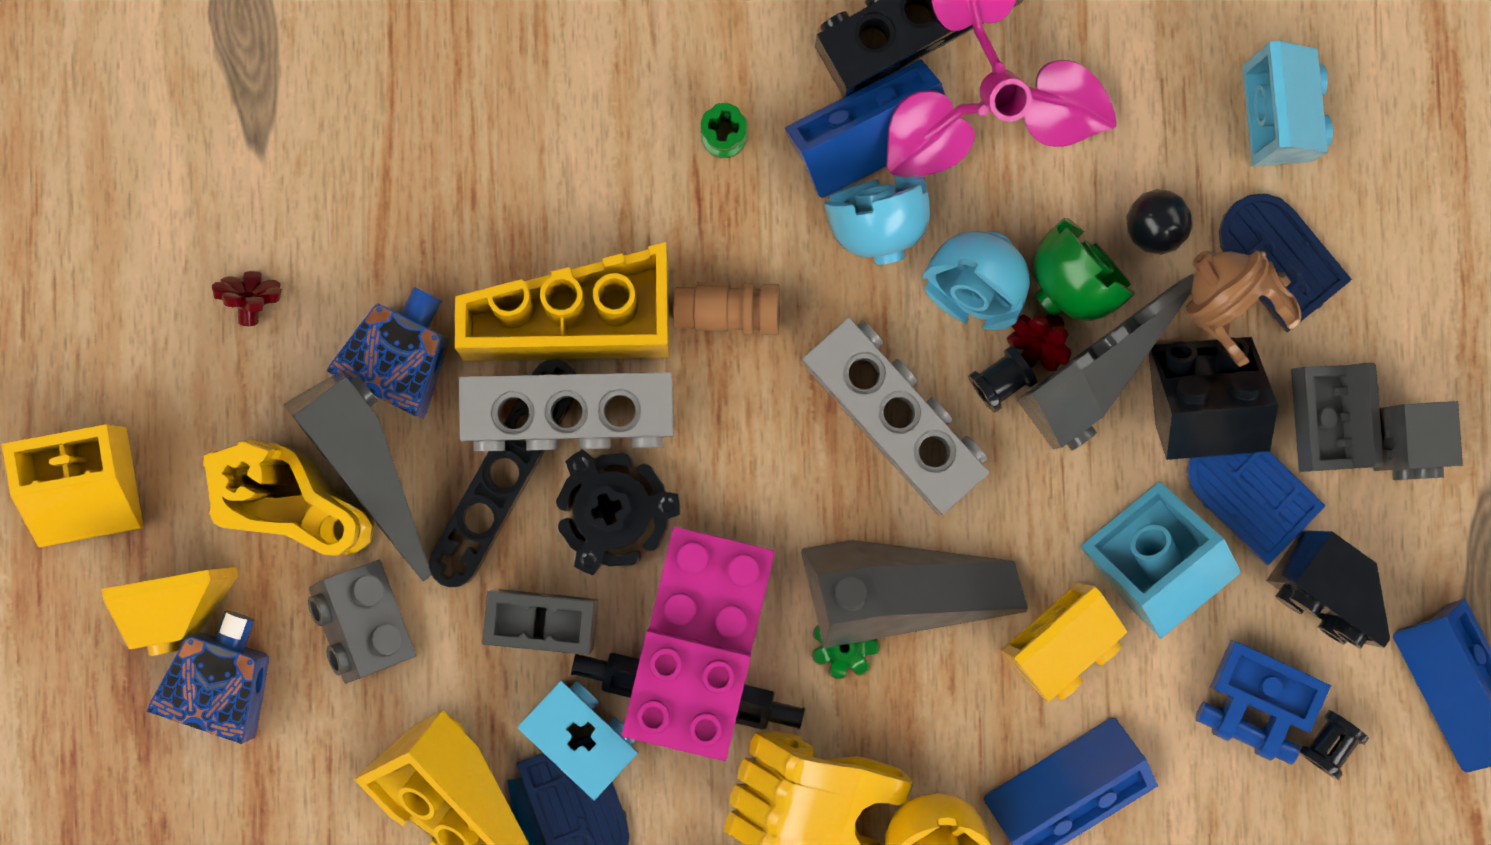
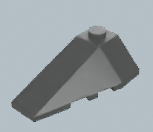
M1192 273L1177 281L1070 360L1066 365H1063L1017 399V402L1052 449L1062 448L1067 444L1070 450L1073 451L1097 433L1092 425L1107 413L1190 294L1194 277Z
M339 372L285 403L284 407L324 458L339 473L346 486L371 514L373 520L423 582L432 576L380 420L370 408L377 402V399L361 378L357 376L350 382L347 376Z
M856 540L803 548L801 551L824 648L1024 613L1028 609L1015 562L1011 560Z

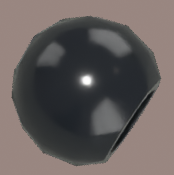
M1155 189L1142 193L1130 206L1126 216L1127 231L1132 242L1148 253L1163 255L1176 251L1189 238L1193 228L1191 212L1183 198L1167 190Z

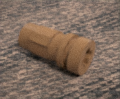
M697 281L696 287L675 288V328H690L696 331H728L729 329L743 330L744 335H753L754 330H760L761 335H779V284H762L761 289H755L754 283H745L744 288H730L729 282Z

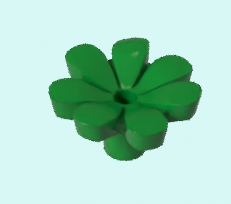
M819 625L813 631V637L821 642L822 646L814 649L812 658L817 665L830 662L829 673L835 679H843L848 668H851L858 676L866 674L870 669V665L865 656L876 655L880 649V643L877 639L850 643V648L847 651L841 650L840 645L824 648Z

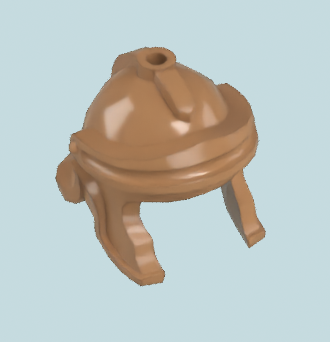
M1257 250L1250 255H1245L1233 251L1217 254L1204 251L1193 260V266L1197 270L1191 286L1190 294L1192 300L1186 305L1185 312L1191 317L1196 326L1202 327L1222 343L1239 367L1250 361L1229 337L1230 323L1249 309L1261 295L1271 300L1276 312L1282 317L1287 328L1293 330L1301 322L1300 306L1295 296L1286 288L1291 281L1285 272H1276L1271 261L1268 262L1265 252Z

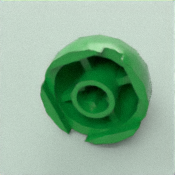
M1063 218L1045 235L1038 244L1034 254L1033 275L1041 287L1035 293V296L1053 316H1057L1063 311L1075 320L1094 321L1105 318L1135 295V291L1128 288L1131 285L1129 280L1097 243L1092 245L1086 240L1081 243L1077 238L1085 231L1070 219Z

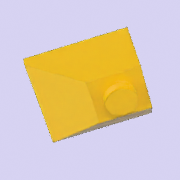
M237 567L210 569L101 590L103 600L128 648L135 649L147 646L148 655L154 656L179 651V640L186 639L188 635L199 633L239 576Z

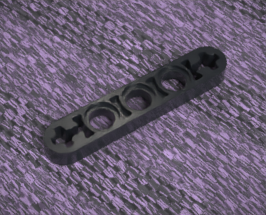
M553 359L539 364L532 375H545L546 373L555 375L559 369L565 371L564 375L576 374V372L566 362ZM564 398L556 404L555 407H558L554 419L558 425L561 424L574 398ZM518 399L504 423L510 429H516V424L520 417L529 414V408L523 400ZM519 440L505 441V451H488L431 553L429 569L433 578L440 585L459 587L470 582L475 577L546 450H526V443ZM503 458L511 459L519 468L518 480L509 488H500L491 479L490 471L493 464ZM477 503L487 505L494 517L491 528L482 534L472 532L465 522L467 510ZM457 530L464 538L480 542L482 545L478 552L472 547H467L461 559V562L467 566L466 572L464 574L460 572L454 573L450 578L444 574L447 570V565L441 559L444 554L454 555L460 547L462 541L452 539L453 534Z

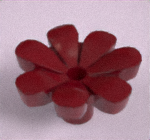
M247 271L243 275V281L233 276L224 277L220 280L221 282L212 284L214 298L223 300L225 306L237 307L238 324L249 327L259 323V312L263 310L265 304L277 303L280 300L282 292L280 282L266 280L261 283L262 274L260 272Z
M1051 313L1047 314L1046 317L1035 315L1032 319L1024 314L1019 316L1017 322L1012 325L1015 331L1007 337V342L1015 349H1025L1021 355L1030 368L1034 367L1038 359L1041 360L1043 367L1048 371H1056L1060 364L1066 365L1070 359L1071 350L1064 344L1069 334L1064 328L1063 319L1058 315L1053 316Z

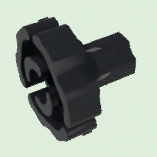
M582 449L565 461L570 476L566 479L556 499V504L560 510L569 512L572 506L573 495L580 488L574 499L573 516L577 529L586 539L585 541L578 536L570 518H564L559 522V532L563 535L569 546L576 551L575 568L587 574L595 575L602 565L611 567L637 564L641 558L640 551L615 555L606 550L621 549L635 543L646 532L651 517H654V531L643 544V548L647 551H654L660 547L669 527V519L680 515L679 494L666 491L664 483L653 467L641 464L636 468L637 472L645 477L651 485L652 496H649L643 485L629 474L617 471L601 473L608 467L616 465L632 468L633 460L626 454L601 455L593 458ZM606 496L611 501L619 502L622 509L615 513L617 522L612 524L610 519L605 518L602 509L605 506L603 498Z

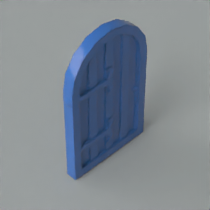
M1269 451L1189 458L1187 476L1189 485L1205 508L1209 509L1266 565H1269L1293 539L1297 538L1299 533L1325 507Z

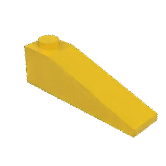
M444 710L412 726L354 779L394 821L404 827L408 820H410L432 836L433 839L429 845H529L478 746L466 735L462 725L453 718H450Z

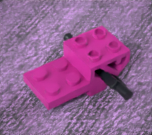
M673 526L649 629L646 631L640 659L610 653L608 660L605 661L575 654L571 669V675L603 681L601 689L604 692L630 698L621 737L726 762L735 723L763 730L767 728L769 721L800 730L805 711L804 707L800 708L773 701L775 695L773 691L745 685L751 651L775 550Z

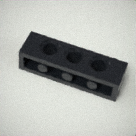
M866 0L865 4L867 7L850 17L847 11H844L821 24L820 29L822 32L816 36L815 48L844 98L973 30V25L960 31H951L945 28L937 19L931 0ZM1017 0L1013 7L1022 3L1023 0ZM913 4L923 5L929 10L932 19L924 24L913 23L907 18L905 9ZM870 28L878 29L885 35L887 43L878 49L868 48L861 42L860 33Z

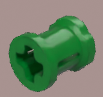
M718 103L703 114L701 134L705 149L715 157L731 158L738 155L744 148L747 141V121L740 113L738 107L729 103ZM722 121L730 122L731 130L735 132L729 133L726 141L717 140V133L713 130L719 129Z

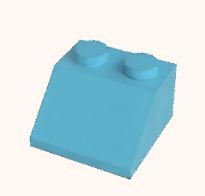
M1284 41L1268 42L1242 66L1252 167L1313 162L1328 152L1327 146L1331 145L1333 138L1332 121L1329 115H1324L1322 95L1326 94L1328 86L1326 67L1324 64H1319L1318 49Z
M1160 481L1080 546L1128 607L1160 639L1241 573L1224 538Z

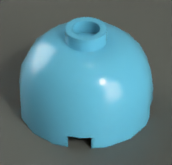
M919 175L909 177L894 176L896 186L894 184L879 185L878 179L831 194L829 196L830 201H824V206L834 238L843 249L859 257H873L877 265L890 264L905 258L904 250L919 242L927 230L930 219L929 194L925 177Z
M971 231L955 235L939 247L923 273V279L928 278L929 280L925 291L928 297L940 309L964 323H967L969 319L968 314L978 319L986 320L982 328L988 330L1007 329L1017 322L1025 305L1030 287V272L1025 259L1006 236L997 232Z

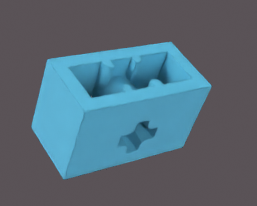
M560 681L517 728L595 801L638 754L631 746L635 740L621 737L624 724L615 716L607 723L593 710L599 701L578 681L570 688L563 681ZM588 722L592 724L595 730L592 732L591 738L596 745L591 750L583 745L576 750L573 749L569 744L573 735L568 728L573 723L580 727Z

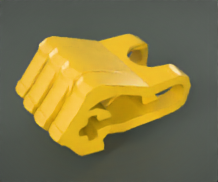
M249 439L240 441L237 445L212 451L204 455L203 466L206 470L210 500L209 514L213 523L219 527L286 535L318 553L330 556L359 553L372 542L375 527L373 518L365 510L335 493L320 469L307 455L300 451L277 443ZM289 464L302 495L277 498L280 494L271 488L254 487L255 481L260 484L286 485L287 473L285 465ZM338 519L344 526V533L341 539L334 534L335 522Z
M776 730L772 732H755L749 745V753L754 758H744L738 769L737 778L745 782V784H735L730 794L729 804L738 810L729 812L725 820L724 832L744 845H881L878 840L859 834L855 827L857 818L863 809L874 803H890L894 805L906 803L914 781L901 769L869 758L858 756L828 758L825 760L813 757L815 753L814 747L802 741V737Z

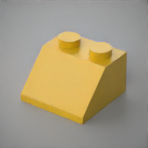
M1075 583L1000 651L1041 698L1050 702L1056 696L1061 701L1082 684L1083 679L1079 675L1092 663L1095 662L1098 666H1101L1119 652L1122 645L1118 640L1127 633V630L1102 593L1095 586Z

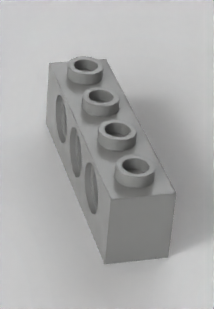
M848 317L802 358L801 364L936 514L944 515L990 473L982 465L988 458L971 438L966 436L960 440L947 425L953 419L939 402L933 397L925 402L912 386L918 381L899 359L890 363L877 349L883 342L875 331L865 321L862 320L856 325ZM859 361L870 363L877 372L876 384L869 389L855 387L849 379V368L852 364ZM898 399L908 404L912 416L906 427L894 428L886 422L884 407L888 401ZM926 438H936L945 446L946 457L938 467L927 466L920 459L919 447Z
M672 372L459 377L460 441L473 442V452L505 451V441L526 440V450H558V440L579 439V449H611L610 438H631L632 448L663 447V437H674ZM616 397H626L635 405V417L626 426H614L606 418L607 404ZM564 398H574L579 401L582 407L581 420L570 428L559 426L553 415L556 404ZM512 399L523 400L529 408L527 422L517 429L508 428L503 423L501 417L503 406Z

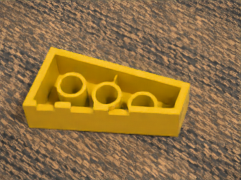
M666 242L648 246L647 250L624 256L623 253L605 257L602 258L601 262L574 269L566 267L550 271V275L527 281L520 279L455 296V349L463 361L669 358V276Z

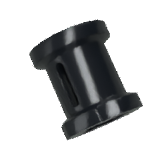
M1013 346L1005 349L1004 357L983 372L978 373L974 371L968 375L979 397L994 413L1002 408L1001 402L1020 388L1025 385L1031 388L1038 383L1028 363Z
M1328 710L1324 716L1327 720L1324 727L1310 746H1302L1299 753L1317 768L1339 781L1343 775L1341 771L1343 764L1357 745H1365L1369 737L1342 716ZM1340 736V738H1339V740L1337 741V743H1336V744L1334 745V747L1331 749V751L1329 752V754H1327L1328 751L1330 750V748H1331V747L1333 746V744L1335 743V741H1336V740L1338 739V737Z

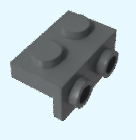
M1375 363L1292 368L1299 472L1382 467L1384 463L1383 439L1381 435L1379 387Z
M380 559L326 578L309 587L311 597L308 599V606L311 616L318 626H323L329 642V646L326 649L329 664L336 675L342 676L345 684L417 656Z

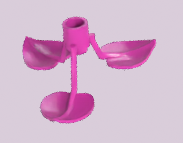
M931 0L933 11L945 28L951 31H960L973 25L974 33L992 66V72L981 83L980 103L960 104L953 109V105L946 95L933 90L918 91L902 100L894 110L888 127L886 166L892 175L909 177L912 175L927 176L956 165L968 154L975 140L973 127L961 117L964 114L978 113L980 116H986L991 111L997 118L1003 121H1015L1023 117L1027 130L1035 140L1047 146L1063 147L1080 142L1094 134L1115 128L1117 125L1115 112L1111 100L1100 81L1087 68L1077 62L1056 60L1045 64L1037 74L1035 88L1028 87L1017 75L1005 69L1004 64L999 60L984 31L982 22L996 23L1001 21L1011 12L1017 0Z

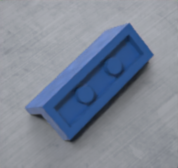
M922 59L785 127L790 143L805 163L819 197L824 198L886 166L888 127L894 110L902 100L918 91L933 90L945 95L942 83Z
M1464 598L1446 604L1430 620L1399 629L1393 635V639L1462 771L1468 773L1491 767V647Z
M1110 718L985 795L984 801L1011 845H1064L1158 787V784L1147 759L1118 720Z

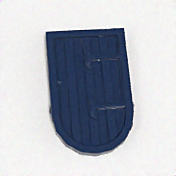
M1269 194L1249 195L1235 202L1223 215L1218 231L1222 252L1233 251L1245 255H1250L1257 250L1265 252L1268 262L1271 261L1276 272H1285L1291 281L1286 288L1295 296L1300 306L1301 321L1313 311L1322 307L1324 302L1352 280L1299 214L1281 198ZM1261 295L1259 300L1286 332L1290 331L1291 329L1287 328L1282 317L1276 312L1271 300Z
M591 735L569 743L575 750L582 745L591 750L596 745ZM544 753L517 762V767L544 838V845H628L630 835L626 819L627 815L622 808L613 781L594 801Z

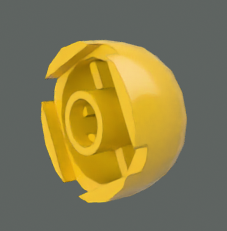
M944 793L925 794L904 803L895 811L885 833V845H992L988 829L976 809L967 801L955 795Z

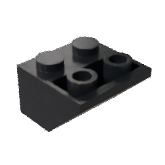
M1230 337L1250 361L1241 367L1233 361L1226 348L1218 340L1153 345L1149 351L1155 426L1166 460L1271 451L1278 403L1252 337Z
M1302 530L1266 580L1279 589L1275 597L1299 614L1306 611L1312 616L1318 617L1322 620L1318 628L1342 645L1349 642L1360 649L1364 644L1385 648L1390 641V634L1377 563L1333 531Z

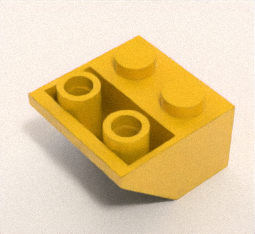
M104 424L2 444L10 496L39 548L144 528L127 427Z

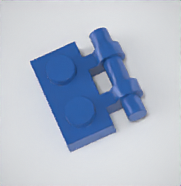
M1230 640L1210 685V688L1228 695L1225 705L1219 709L1203 702L1196 713L1195 720L1212 728V734L1226 741L1234 738L1254 747V753L1269 761L1277 758L1292 765L1298 758L1300 746L1286 740V734L1291 725L1308 733L1311 732L1331 685L1241 643ZM1247 705L1271 715L1266 727L1262 729L1242 719Z

